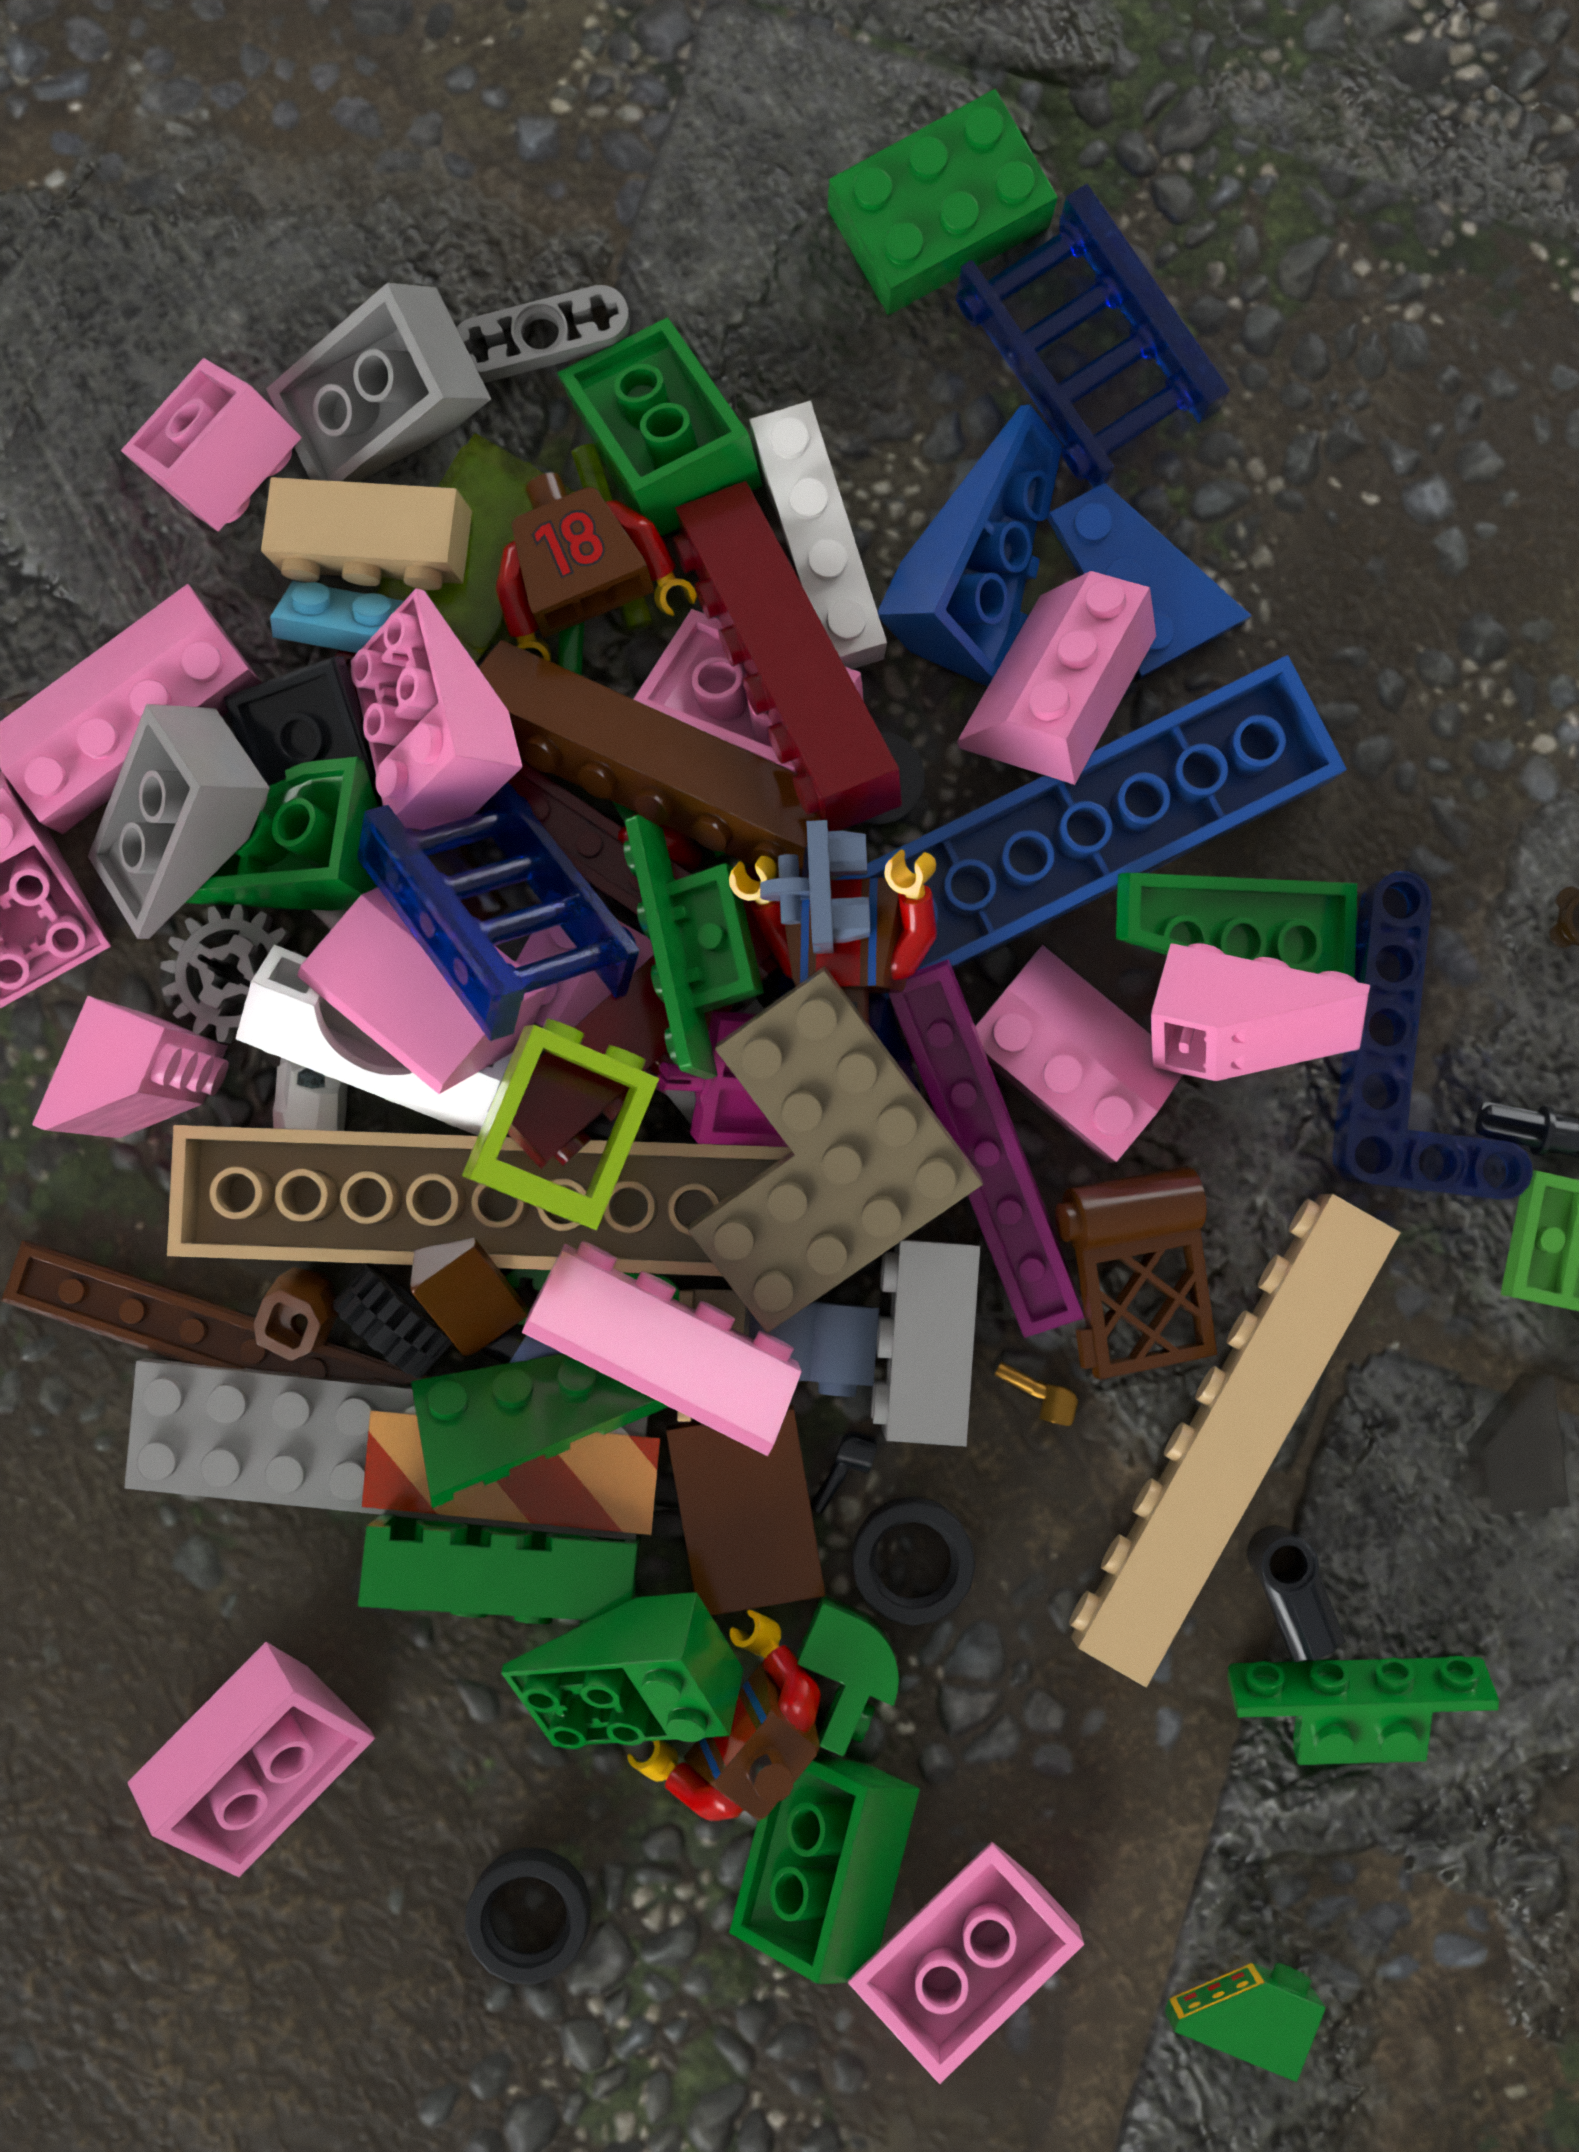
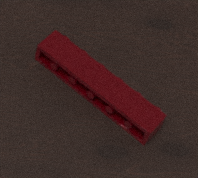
M747 482L738 483L675 507L680 534L672 537V544L679 564L684 573L695 571L699 579L695 583V589L706 617L712 619L718 616L723 626L722 629L718 630L725 655L732 667L742 664L747 674L743 678V685L752 709L756 715L764 712L767 713L772 723L771 726L767 727L768 735L781 764L792 762L798 776L793 777L794 788L805 813L809 815L817 812L820 820H827L828 831H840L901 807L899 767Z
M751 865L746 870L747 875L752 880L761 881L755 867ZM743 899L762 982L779 964L772 958L773 953L766 943L750 908L752 900L747 901ZM653 955L574 1028L584 1033L581 1045L604 1055L608 1045L634 1053L646 1060L642 1071L647 1072L650 1069L658 1077V1074H662L659 1070L661 1063L674 1064L667 1051L665 1043V1030L670 1027L665 1003L656 994L651 979V967L656 964ZM730 1004L712 1011L730 1012L733 1007ZM712 1011L704 1013L708 1031ZM546 1052L537 1061L509 1128L508 1135L540 1169L554 1157L564 1166L592 1140L584 1131L588 1125L601 1113L610 1121L618 1116L630 1087Z

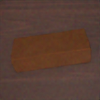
M476 1238L414 1250L410 1283L412 1294L463 1356H470L478 1352L528 1316L527 1305Z

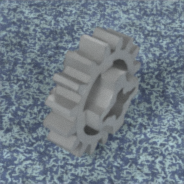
M239 904L234 905L230 919H227L223 911L216 906L208 907L209 923L206 925L191 917L186 919L185 924L191 936L186 941L170 937L168 943L179 952L177 960L161 962L160 967L167 972L175 974L176 981L162 988L163 995L171 998H181L183 1001L173 1012L174 1016L183 1021L196 1016L192 1032L206 1037L216 1026L218 1042L226 1044L232 1043L235 1031L238 1030L242 1015H226L228 1013L232 1014L237 1004L246 1002L249 987L241 983L239 985L230 983L227 977L222 975V971L212 965V962L216 961L225 966L227 964L236 966L241 973L245 974V979L252 981L262 965V960L267 951L269 953L274 944L284 947L292 937L290 932L284 928L269 933L273 918L262 911L250 923L248 908ZM239 933V935L234 934L227 945L212 949L206 946L219 936ZM292 951V952H294V953H297V954H299V955H302L301 953H299V952H297V951ZM194 967L199 970L203 984V990L199 997L193 982Z

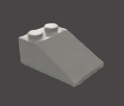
M386 283L266 388L276 411L302 437L294 448L310 480L360 482L447 435L491 400L437 288Z
M146 704L88 854V858L137 939H149L249 839L257 817L265 807L270 787L216 708Z

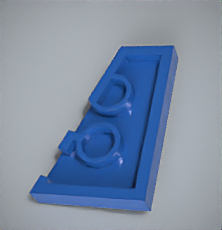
M1105 482L1049 513L1047 520L1079 576L1093 571L1150 587L1156 637L1135 674L1138 681L1244 624L1252 616Z

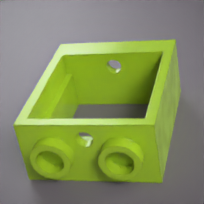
M547 1018L543 1028L536 1025L524 1026L462 1176L572 1222L597 1230L659 1078L642 1071L646 1062L644 1058L612 1045H608L604 1055L581 1045L584 1037L583 1032L564 1023ZM542 1050L630 1087L585 1195L497 1160Z

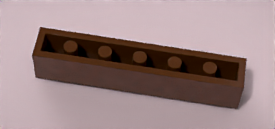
M503 640L499 641L478 667L509 711L520 758L527 761L535 769L545 773L551 772L583 787L588 793L597 798H607L639 813L654 824L668 826L696 839L709 850L722 851L754 867L760 856H767L773 859L776 864V878H779L778 856L786 854L798 855L799 877L808 878L806 821L821 820L817 812L807 815L803 810L793 784V777L798 776L797 773Z

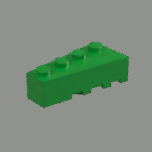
M383 1513L366 1526L358 1607L388 1608L402 1611L450 1612L456 1616L471 1618L506 1615L514 1616V1620L529 1624L553 1623V1618L579 1620L578 1626H581L634 1599L641 1535H637L636 1539L626 1538V1540L399 1517L396 1514Z

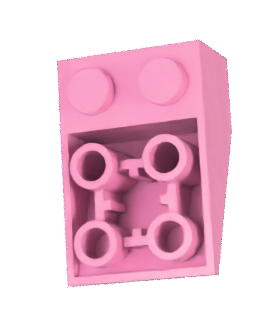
M415 588L350 661L351 678L357 688L364 719L363 731L366 739L369 741L376 772V789L382 799L387 825L454 834L522 768V763L509 711L426 592Z
M2 771L0 772V1008L111 947L110 940L48 828L38 821Z
M1171 943L1151 1012L1153 1067L1219 1081L1360 1049L1370 985L1358 983L1353 977L1341 972L1324 971L1315 974L1292 969L1286 963L1274 958L1259 957L1249 960L1225 955L1220 949L1207 944L1196 943L1187 947Z

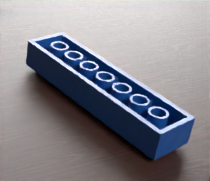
M1286 655L1093 751L1075 785L1044 775L867 863V874L844 875L835 880L885 878L886 864L901 849L906 854L905 864L912 873H915V861L924 852L931 854L936 861V870L924 885L928 886L932 891L937 937L917 970L949 959L953 970L1116 890L1118 874L1150 873L1329 784L1346 771L1347 768L1289 656ZM888 993L874 994L880 1007L891 1002Z

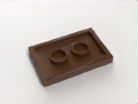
M789 1405L775 1444L768 1456L698 1421L667 1425L666 1433L694 1592L698 1593L710 1615L826 1596L794 1405Z

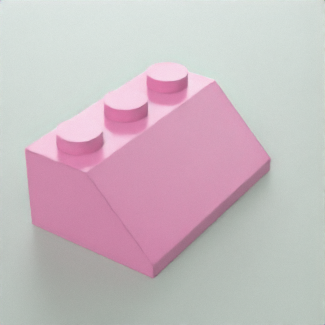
M1089 571L1040 595L957 740L959 748L1075 785L1156 637L1150 587Z
M406 874L360 895L302 963L297 977L438 1094L443 1093L513 1053L524 1026L534 1024L547 990L543 984L526 972L517 962L511 960L475 931L471 925L460 919Z
M1043 945L975 1025L991 1068L1106 1163L1117 1162L1158 1113L1183 1075L1177 1072L1154 1068L1152 1061V1035Z
M265 1642L127 1783L153 1837L240 1877L372 1743L375 1736L357 1715L307 1665Z
M991 1841L848 1979V1984L931 2076L941 2084L1084 1945L1079 1925L1036 1878Z

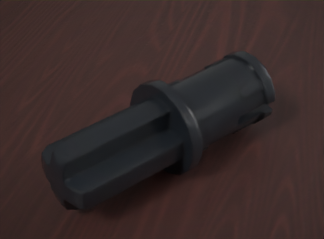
M1485 1102L1480 1106L1475 1121V1131L1484 1138L1528 1146L1530 1152L1536 1156H1544L1549 1152L1579 1158V1119L1556 1114L1555 1110L1549 1106H1541L1537 1112L1491 1102Z

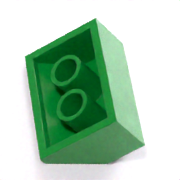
M818 1752L817 1756L793 1783V1789L784 1800L779 1801L764 1819L757 1821L729 1933L818 1985L848 1983V1979L880 1949L920 1789L875 1767Z

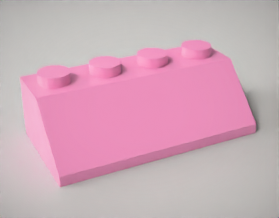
M186 584L0 721V768L38 821L64 834L110 800L146 704L216 708L222 717L228 713L224 697L263 682L192 587Z
M87 996L32 1125L46 1131L122 1138L202 1105L207 1094L214 1096L221 1087L228 1070L229 1063L223 1059L228 1046L210 1038L197 1035L162 1018Z
M581 1241L578 1249L564 1244L528 1314L522 1333L768 1456L775 1444L802 1373L798 1361L790 1358L794 1348L763 1331H759L756 1338L753 1339L731 1328L735 1318L709 1303L700 1301L695 1310L672 1298L676 1288L652 1274L641 1271L636 1280L614 1269L617 1258L595 1245Z

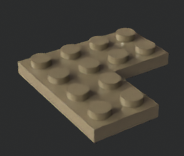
M825 966L716 1044L715 1050L792 1152L692 1221L688 1231L766 1333L782 1324L983 1185L980 1174Z

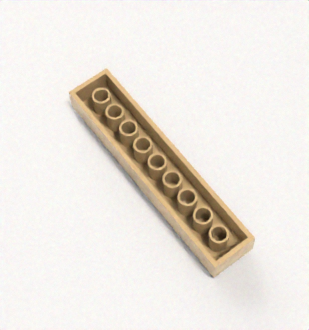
M173 1125L167 1256L413 1265L414 1250L476 1238L498 1268L551 1270L564 1244L578 1249L581 1241H585L616 1257L617 1261L613 1268L622 1273H640L644 1271L650 1274L722 1276L689 1233L690 1223L792 1151L789 1147L633 1142L598 1229L594 1230L463 1177V1171L478 1136ZM506 1137L497 1160L585 1195L607 1141L591 1140L564 1166L554 1157L540 1169L511 1137Z

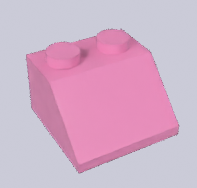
M203 358L121 451L195 516L219 532L226 523L235 521L246 511L250 504V496L267 477L277 474L287 465L292 455V448L302 437L251 385Z

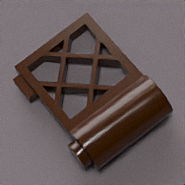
M1180 1167L1070 1188L1065 1191L1062 1203H1058L1056 1206L1055 1221L1059 1235L1065 1242L1070 1241L1076 1252L1086 1324L1084 1328L1075 1329L1080 1367L1084 1369L1092 1368L1093 1377L1102 1380L1217 1355L1201 1228L1205 1223L1207 1214L1206 1197L1201 1180L1191 1167ZM1183 1246L1186 1270L1175 1287L1171 1288L1151 1271L1166 1249ZM1146 1254L1140 1263L1131 1257ZM1118 1259L1133 1270L1134 1273L1114 1301L1100 1290L1097 1263ZM1145 1280L1167 1296V1299L1148 1326L1126 1310ZM1188 1292L1190 1294V1301L1185 1298ZM1102 1304L1109 1308L1105 1316ZM1179 1306L1193 1316L1195 1343L1174 1346L1160 1336ZM1121 1317L1141 1332L1142 1336L1128 1357L1110 1360L1107 1337ZM1154 1343L1162 1348L1161 1350L1149 1352Z

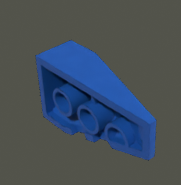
M1030 404L1020 405L901 561L877 611L879 619L911 653L987 687L1029 616L1020 612L1026 579H1036L1040 558L1031 555L1037 522L1048 518L1062 444Z

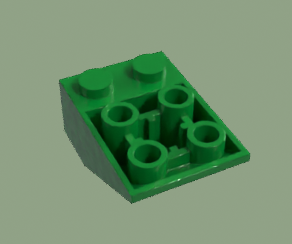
M694 1592L636 1597L503 1664L501 1674L554 1747L578 1749L584 1745L619 1743L633 1746L639 1745L643 1741L678 1739L685 1742H696L706 1737L730 1736L744 1668L698 1593Z

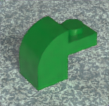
M827 1595L820 1597L797 1651V1664L839 1682V1686L819 1730L820 1747L844 1757L850 1740L861 1743L869 1728L875 1711V1706L867 1703L869 1696L894 1706L899 1684L898 1668L888 1636L872 1617Z

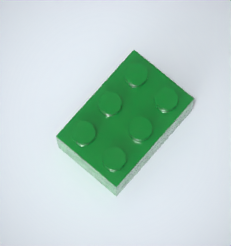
M995 88L830 178L828 211L889 316L1049 228L1058 196Z

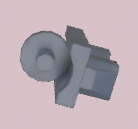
M827 820L806 821L809 878L799 877L798 855L778 856L779 878L760 883V898L780 902L781 924L786 925L801 923L800 901L810 899L813 953L829 954L834 953L833 943H846L870 937L869 897L831 899L830 876L867 874L866 834L828 831Z

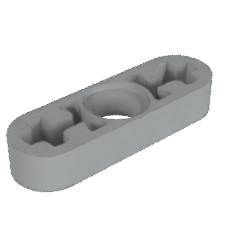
M595 285L472 317L461 322L456 328L468 353L473 350L472 340L484 337L488 346H495L488 350L489 360L477 363L475 356L469 354L483 383L593 355L627 338L630 330V317L627 303L616 289L606 285ZM604 306L608 315H614L610 317L609 329L598 331L595 322H587L593 319V308ZM569 312L573 314L579 339L571 341L567 321L564 314ZM538 319L549 320L559 329L556 341L545 349L532 348L523 340L526 327ZM511 328L518 355L510 356L507 344H503L507 343L503 333L504 329Z

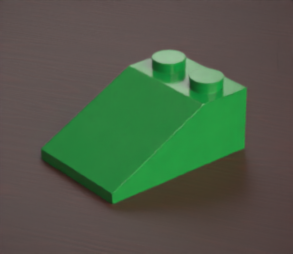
M668 317L557 372L562 386L626 504L651 520L661 537L679 529L675 507L744 481L747 482L751 491L763 486L749 433Z

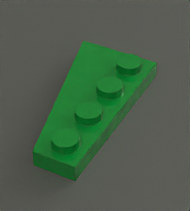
M1121 873L1118 874L1116 939L1165 955L1168 954L1171 943L1187 947L1196 943L1207 944L1220 949L1225 955L1249 960L1269 957L1286 963L1292 969L1315 974L1324 971H1336L1347 974L1355 979L1358 883Z
M565 1354L411 1381L432 1509L454 1500L453 1493L481 1481L486 1486L509 1476L510 1469L541 1455H544L547 1460L570 1450V1443L597 1431L605 1435L669 1407Z

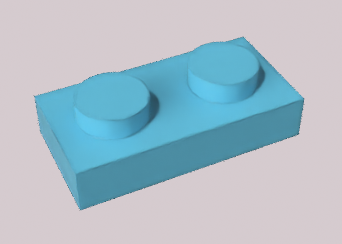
M292 581L270 616L272 637L357 653L404 601L387 598L376 593L364 594L326 587L316 582Z

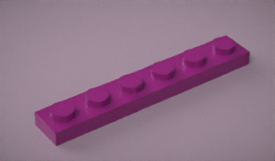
M947 959L917 970L914 975L907 978L906 987L903 992L888 994L937 1118L982 1177L983 1185L970 1193L968 1197L1022 1334L1026 1338L1084 1319L1083 1303L951 963Z

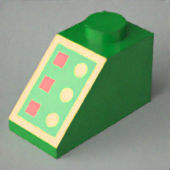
M1250 1963L1169 1998L1164 2011L1174 2032L1297 2082L1326 2007L1310 1986L1312 1980L1300 1971L1280 1963H1275L1273 1970Z

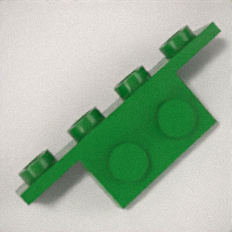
M637 814L625 819L629 840L624 842V856L631 873L638 879L642 902L638 903L637 915L644 934L652 943L656 964L651 967V979L656 994L665 1003L670 1026L665 1030L667 1051L674 1064L679 1066L681 1071L707 1080L717 1077L718 1073L704 1013L764 994L743 899L734 894L730 887L729 876L733 867L726 863L674 880L663 828Z
M1450 1656L1441 1658H1385L1368 1660L1326 1659L1299 1662L1259 1661L1255 1663H1231L1228 1665L1227 1673L1237 1718L1296 1716L1293 1749L1298 1765L1427 1761L1433 1712L1498 1710L1500 1701L1486 1664L1481 1657Z

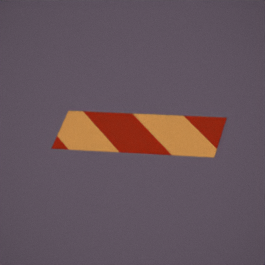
M370 1411L362 1507L651 1535L660 1438L609 1433L602 1435L595 1432L570 1443V1450L547 1460L544 1455H541L511 1468L510 1475L486 1486L481 1481L453 1493L454 1500L432 1509L416 1415Z

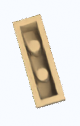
M271 477L261 552L281 571L283 576L296 581L315 582L319 580L320 575L342 576L347 582L362 586L379 585L381 579L404 580L405 584L414 588L438 590L442 588V583L463 584L472 510L456 488Z

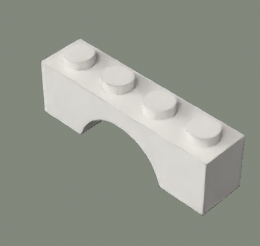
M811 401L749 419L750 439L768 500L772 504L779 520L795 574L844 666L855 669L884 660L887 646L886 637Z
M275 944L273 945L251 981L236 1040L445 1122L450 1126L479 1135L488 1114L487 1111L494 1100L513 1053L443 1093L438 1094L297 977L299 968L307 957Z

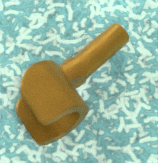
M1001 1361L994 1376L1031 1396L1043 1398L1039 1419L1064 1426L1072 1425L1078 1405V1399L1072 1390L1046 1384L1041 1380L1037 1381Z

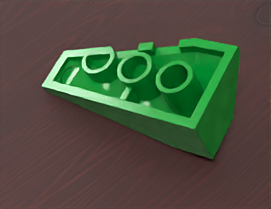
M358 757L300 763L285 770L286 779L269 786L270 789L267 794L265 807L259 813L249 839L185 903L228 906L239 904L247 907L321 911L347 910L360 895L386 884L391 845L364 761Z

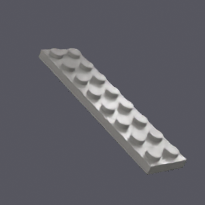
M144 1357L136 1361L124 1487L126 1489L379 1515L387 1513L396 1514L399 1517L626 1540V1538L636 1539L637 1533L362 1507L370 1411L416 1415L412 1386L410 1384L366 1382L367 1380L331 1376L300 1375V1373L252 1368L235 1369L205 1366L182 1361ZM649 1416L609 1432V1434L647 1437Z

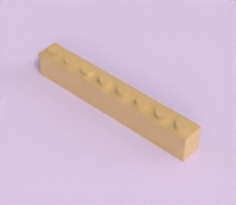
M1319 1194L1315 1202L1307 1199L1297 1211L1289 1228V1232L1296 1235L1284 1257L1276 1254L1266 1266L1258 1283V1288L1264 1291L1253 1313L1247 1310L1243 1311L1234 1323L1227 1338V1344L1233 1347L1221 1369L1213 1366L1205 1375L1195 1396V1399L1202 1404L1190 1425L1181 1422L1173 1432L1164 1451V1456L1170 1459L1158 1482L1150 1478L1141 1489L1132 1509V1512L1139 1515L1126 1538L1119 1534L1113 1540L1101 1563V1569L1107 1571L1095 1594L1089 1591L1083 1594L1071 1615L1069 1625L1075 1628L1071 1639L1078 1649L1146 1688L1401 1233L1334 1194Z

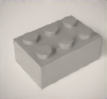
M903 1239L894 1246V1252L886 1251L881 1256L880 1290L882 1292H891L889 1316L879 1315L876 1354L878 1358H886L885 1380L874 1379L871 1395V1418H873V1424H882L881 1429L886 1441L967 1447L980 1246Z

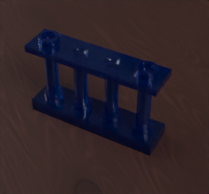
M1086 183L1066 196L1059 221L1061 224L1059 226L1060 233L988 281H986L972 259L962 265L956 301L962 314L973 327L981 324L1065 446L1061 449V452L1070 471L1080 481L1087 478L1092 487L1095 488L1104 482L1107 484L1115 468L1108 455L1178 409L1183 412L1190 410L1196 421L1200 424L1220 410L1230 389ZM1072 255L1077 259L1083 256L1096 275L1094 278L1095 285L1024 332H1021L1001 302ZM1106 307L1113 310L1119 308L1131 325L1130 336L1057 384L1037 353ZM1143 357L1148 361L1154 358L1167 377L1165 380L1166 387L1092 435L1072 404Z
M509 782L501 787L485 803L483 813L413 832L410 828H405L389 805L364 812L357 854L358 861L490 1041L514 1034L521 1002L526 993L595 971L615 998L627 995L640 951L632 933L620 925L533 814L529 802L523 796H519ZM492 837L507 856V859L446 876L443 872H438L427 856ZM526 881L542 903L481 922L478 918L470 915L460 900ZM560 925L577 948L515 968L512 964L506 963L494 946Z

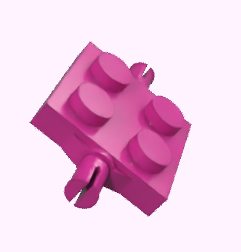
M712 1011L708 1033L718 1073L717 1077L705 1080L680 1070L679 1066L668 1064L667 1062L661 1063L659 1067L662 1074H658V1086L661 1091L695 1092L696 1102L690 1134L698 1144L788 1147L715 1050L716 1044L757 1014Z

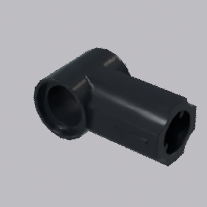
M1268 1526L1255 1533L1249 1542L1247 1550L1248 1562L1253 1572L1260 1579L1291 1660L1294 1662L1316 1660L1335 1652L1336 1648L1345 1643L1346 1640L1318 1572L1319 1561L1313 1547L1293 1531L1283 1526ZM1282 1546H1294L1296 1557L1291 1568L1284 1573H1271L1269 1564L1273 1553Z

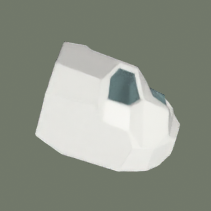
M281 1057L280 1066L277 1067L273 1129L344 1131L348 1084Z

